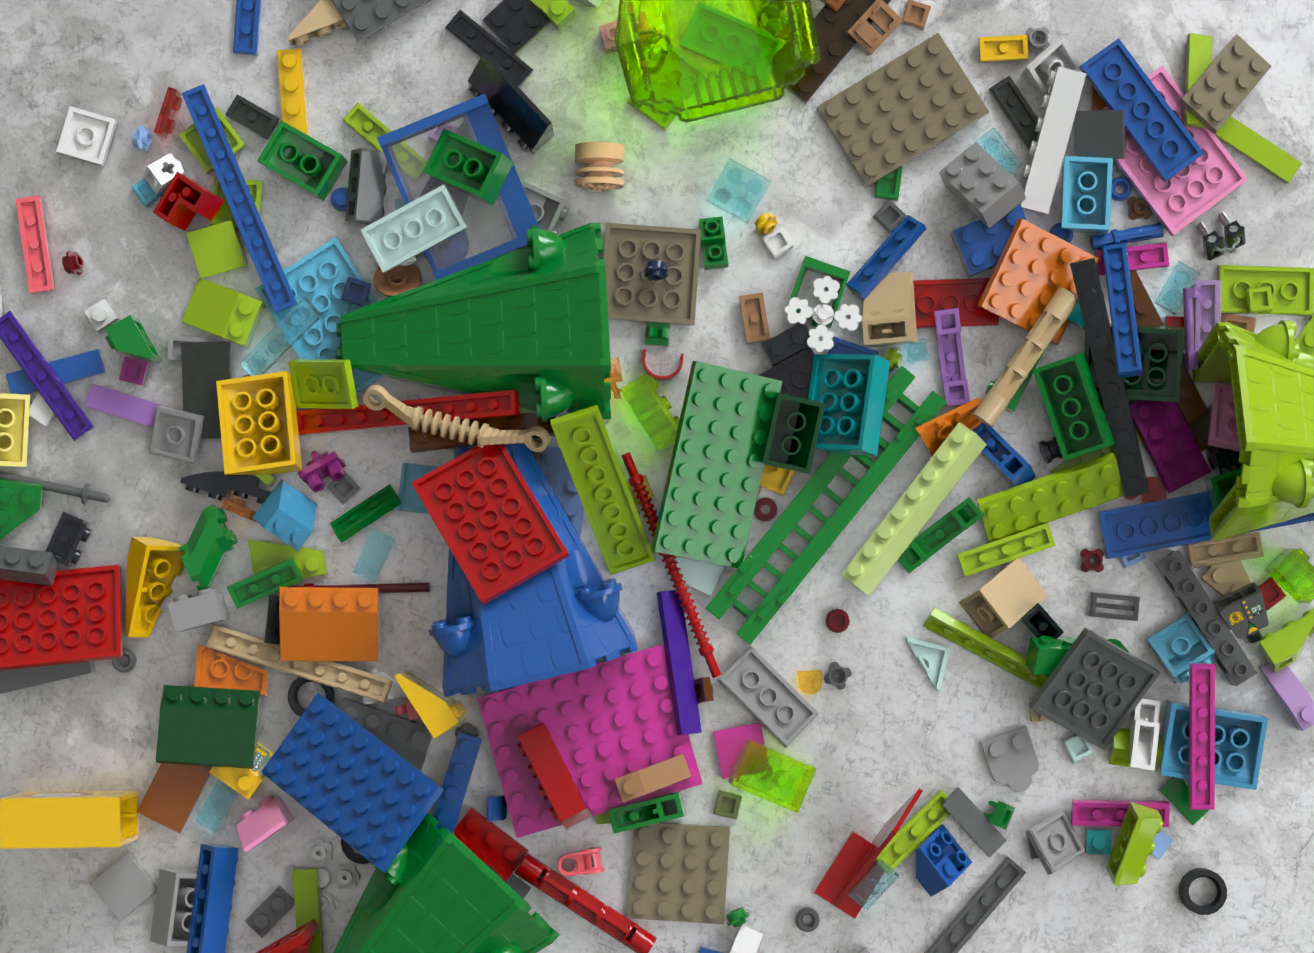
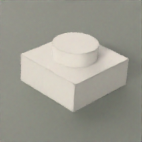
M104 298L84 311L97 332L102 331L118 320V317Z

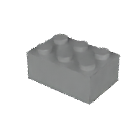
M977 142L939 171L946 188L988 228L992 227L1026 199L1020 182Z

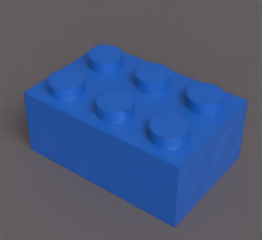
M1020 204L990 228L981 220H977L950 233L968 278L996 267L1018 218L1026 220Z

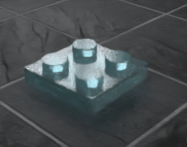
M729 158L706 201L749 223L771 180Z

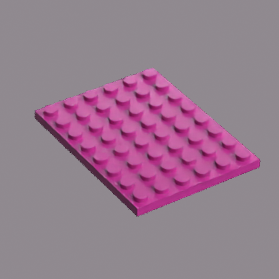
M663 644L620 656L608 662L596 663V666L589 669L527 683L477 698L516 838L562 825L560 820L555 822L549 808L553 806L549 798L544 800L538 787L542 785L539 778L534 779L528 769V765L531 764L528 756L523 757L517 747V744L521 743L518 735L543 722L562 756L561 758L570 771L572 780L579 789L586 807L589 808L592 816L608 812L610 809L650 800L703 784L689 735L677 736ZM680 754L684 755L691 777L632 800L622 801L615 781L616 777Z

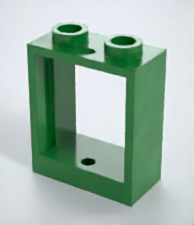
M805 256L790 299L798 296L806 270L829 276L840 281V288L837 291L838 297L834 299L831 306L835 314L851 271ZM813 315L809 318H806L807 320L812 321V326L817 327L818 325H820L814 321ZM834 318L825 326L831 328Z

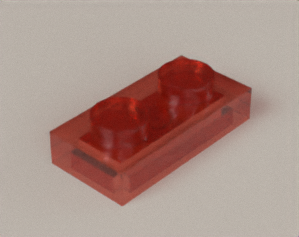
M168 87L154 129V133L157 136L165 139L174 130L175 120L173 118L175 112L180 110L183 98L180 97L181 93L177 89Z

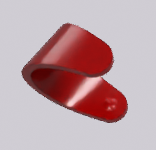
M643 349V367L646 373L655 380H670L680 372L684 354L681 353L680 365L674 373L668 376H658L647 368L645 363L646 350Z

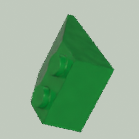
M282 120L257 160L261 165L324 202L348 162L342 154Z
M443 129L423 173L493 206L514 162L498 151Z

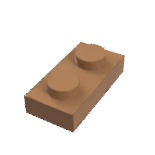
M763 292L739 296L746 344L769 340L770 334Z

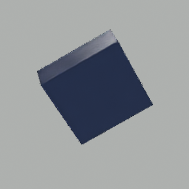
M348 277L341 300L365 307L372 284Z

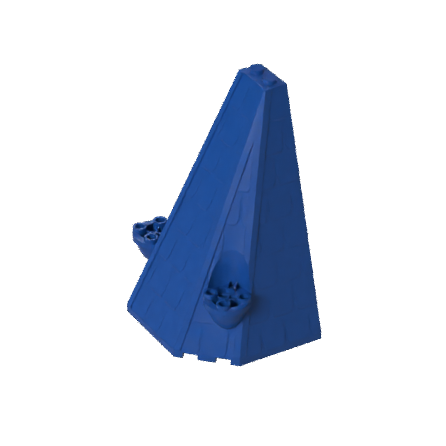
M525 443L503 445L570 556L487 604L482 605L449 549L446 619L432 622V628L429 629L430 636L434 637L438 646L444 652L442 680L444 697H450L459 693L461 695L477 693L476 687H481L482 691L488 693L592 668L596 666V663H599V658L603 657L604 662L619 658L620 654L632 653L638 650L634 630L619 607L620 591L623 589L622 584L616 583L615 578L604 580L572 524L570 517L538 464L536 457ZM476 446L454 448V458Z

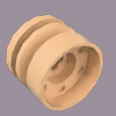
M584 142L576 144L575 162L583 164L585 167L575 169V175L582 178L575 179L574 186L594 192H606L624 188V180L616 178L624 176V170L614 168V165L624 163L625 146L613 142Z

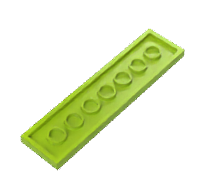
M598 405L550 420L609 574L613 575L656 561Z

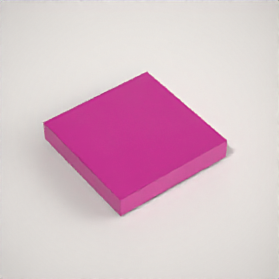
M760 723L713 731L722 779L770 770Z

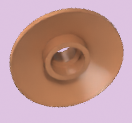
M415 264L398 265L384 273L379 267L374 274L373 280L378 292L384 296L392 297L420 286L422 278L419 268Z

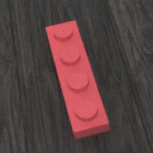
M41 196L15 199L29 293L54 291L55 287Z

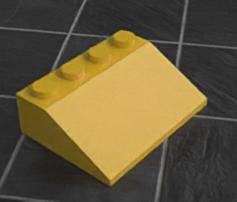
M288 371L216 381L224 474L256 475L302 471L296 401L291 375Z
M408 671L394 676L434 739L466 719L464 714L467 712L460 701L455 702L451 697H444L443 692Z

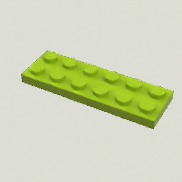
M1113 453L976 501L978 508L984 514L981 520L986 539L991 543L1123 497L1124 491L1116 457Z

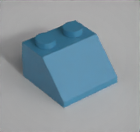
M281 479L253 516V519L267 531L299 551L313 532L317 504Z

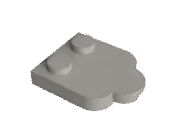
M1024 726L980 741L992 778L999 784H1008L1013 791L1023 792L1027 790L1031 784V776L1037 772L1039 767L1027 727Z

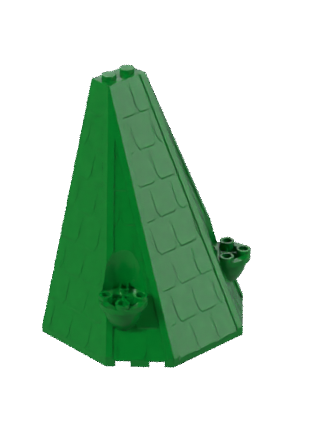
M588 223L559 235L548 230L539 229L538 225H533L531 229H527L526 248L504 254L341 315V323H336L337 337H342V347H338V360H350L351 368L354 370L462 395L517 390L519 391V408L535 411L536 418H541L542 422H548L549 418L561 417L598 405L606 426L611 420V382H605V378H610L611 359L605 259H598L599 253H604L601 223Z
M427 813L386 872L381 871L367 860L376 869L333 953H537L552 944L560 934L547 924L536 911L531 916L528 913L531 910L530 905L447 828L442 826L438 830L436 826L439 822Z

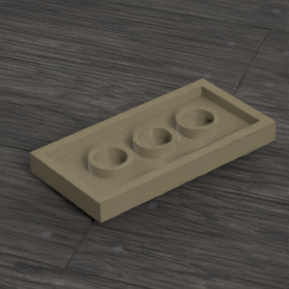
M1236 34L1180 99L1179 103L1208 130L1215 134L1271 68V65Z

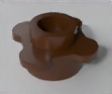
M1130 197L1127 200L1129 205L1128 217L1131 220L1139 218L1147 220L1152 216V212L1143 198Z

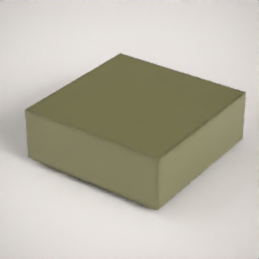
M719 790L713 814L737 820L742 796Z

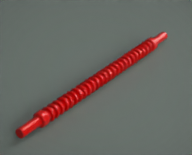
M630 452L621 455L630 476L628 480L630 485L635 488L633 492L637 493L636 499L639 498L640 500L638 505H642L641 511L645 512L643 517H647L648 521H646V524H650L649 530L653 531L651 536L654 537L658 517L655 515L657 510H653L655 505L650 503L652 498L648 497L649 491L645 490L647 486L643 485L644 478L642 474L638 473ZM659 553L664 558L662 562L666 563L664 568L669 570L667 575H671L670 581L674 582L672 587L677 590L675 594H679L678 600L682 601L680 606L684 607L683 613L687 614L685 619L690 621L688 626H692L691 632L695 633L693 638L698 641L696 645L700 646L698 649L700 655L704 656L713 678L722 675L713 655V645L708 643L710 638H706L707 632L703 631L704 625L700 624L702 619H698L699 612H695L697 607L692 605L694 600L690 599L691 593L687 592L689 587H685L686 581L682 580L683 574L679 573L681 568H677L678 561H674L676 556Z

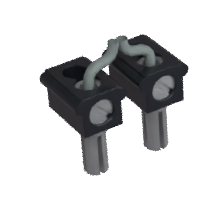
M1225 212L1219 213L1218 218L1224 225L1225 241L1228 244V248H1224L1223 237H1219L1216 231L1210 232L1203 222L1198 223L1196 226L1203 236V248L1209 261L1224 255V251L1232 253L1236 251V248L1246 243L1245 227L1240 226L1237 220L1231 222Z

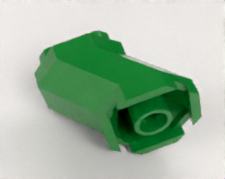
M215 505L203 509L188 542L178 547L179 552H185L184 555H181V559L192 582L198 581L200 584L196 586L198 591L211 587L226 553L234 550V544L238 543L233 530H229L225 522L228 521V518L223 508H216Z

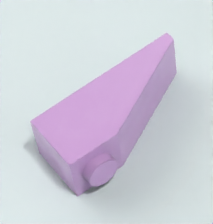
M1269 663L1259 667L1296 729L1304 731L1314 725V701L1290 667L1286 666L1276 673Z

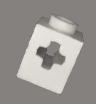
M170 153L148 165L143 177L157 195L167 189L177 171L184 174L183 166Z

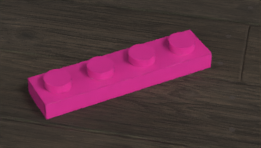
M1072 800L1071 824L1072 826L1121 827L1130 802L1158 810L1163 820L1162 827H1169L1170 803L1168 801Z

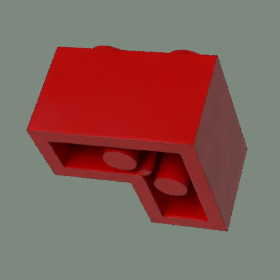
M177 171L153 213L167 223L186 231L196 213L213 221L224 200L195 180Z

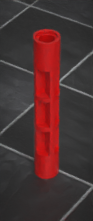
M528 853L514 873L636 953H649L657 939L656 936Z

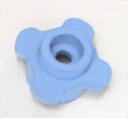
M139 126L138 129L133 130L132 144L135 148H143L144 151H149L152 144V134L149 128Z

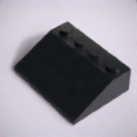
M485 52L468 79L470 85L468 90L474 97L485 94L494 117L497 115L503 121L500 125L509 135L514 133L519 138L517 143L525 152L530 150L534 154L554 136L552 122Z

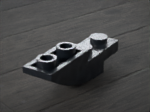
M222 471L193 474L180 480V483L186 485L185 490L199 494L201 489L209 492L208 497L222 501L223 497L230 498L232 490H235L233 495L247 499L248 495L257 497L256 502L263 504L271 494L270 491L258 488L260 479L250 475H225Z

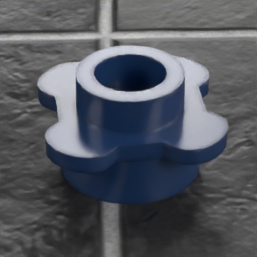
M650 261L644 268V271H646L644 276L651 280L659 281L668 277V273H666L668 268L666 263L662 261Z

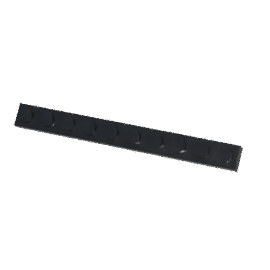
M1095 257L1070 263L1106 418L1115 441L1113 447L1125 497L1149 493L1150 489L1123 377L1118 378L1113 333Z

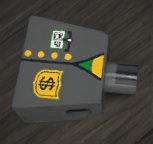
M1255 582L1213 601L1214 606L1237 639L1247 637L1249 643H1256L1261 640L1260 629L1267 627L1269 622L1263 594Z

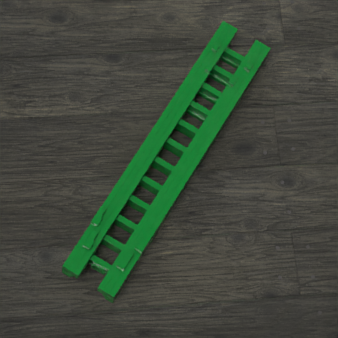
M901 366L887 383L882 421L898 434L890 443L886 442L882 437L879 438L878 448L883 452L877 460L873 462L867 456L831 452L706 606L705 609L719 620L732 604L734 605L733 608L744 617L747 615L749 618L736 634L749 645L752 644L916 441L919 435L915 428L932 420L947 402L934 391H931L920 406L905 396L903 392L916 377L905 367ZM896 401L913 414L905 425L888 413ZM851 457L868 470L860 481L843 468ZM837 474L854 487L844 500L827 487ZM822 492L839 505L829 519L812 506ZM807 511L824 524L814 537L797 525ZM792 530L809 542L799 556L782 543ZM777 548L794 561L784 575L767 562ZM762 567L779 580L769 593L752 581ZM747 585L764 598L754 612L737 600V597Z

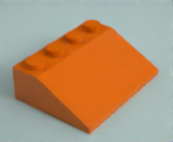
M280 587V660L378 662L380 589Z

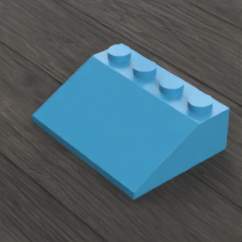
M1167 700L1163 722L1160 775L1189 779V703ZM1215 707V784L1257 789L1268 723L1267 717L1261 714Z

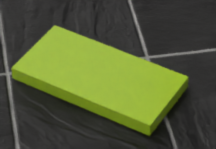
M1217 266V280H1221V313L1289 316L1314 315V268ZM1271 286L1274 310L1248 313L1245 290Z

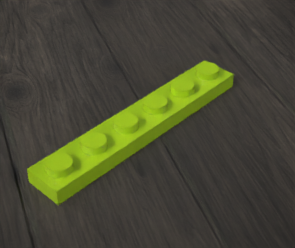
M934 608L923 624L925 628L1038 689L1042 687L1050 676L1034 675L1025 664L1026 656L1015 652L1009 646L1002 645L991 639L988 635L978 632L968 624L952 618L944 611Z

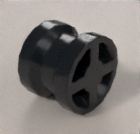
M1055 436L1047 442L1044 440L1038 442L1040 452L1046 464L1051 463L1055 458H1063Z

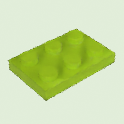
M294 359L288 362L297 408L354 409L358 407L350 360Z

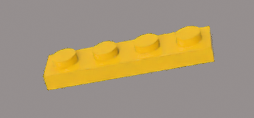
M301 48L277 50L282 121L308 135Z

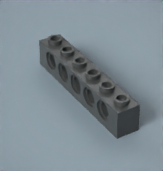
M1179 550L1173 551L1155 562L1154 565L1185 614L1190 616L1214 649V659L1230 685L1238 686L1257 674Z

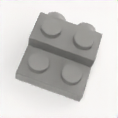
M522 181L521 184L540 229L548 230L558 235L559 230L556 229L559 220H565L569 208L565 207L567 201ZM504 221L503 226L508 228L506 221Z

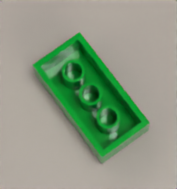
M1084 352L1032 369L1064 461L1115 444Z

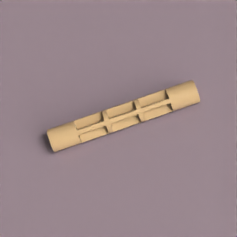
M1058 288L1029 334L1026 335L1014 356L1005 366L999 378L974 411L973 415L989 427L995 425L1008 406L1009 401L1027 378L1039 357L1046 350L1054 335L1079 302L1077 296L1065 288Z

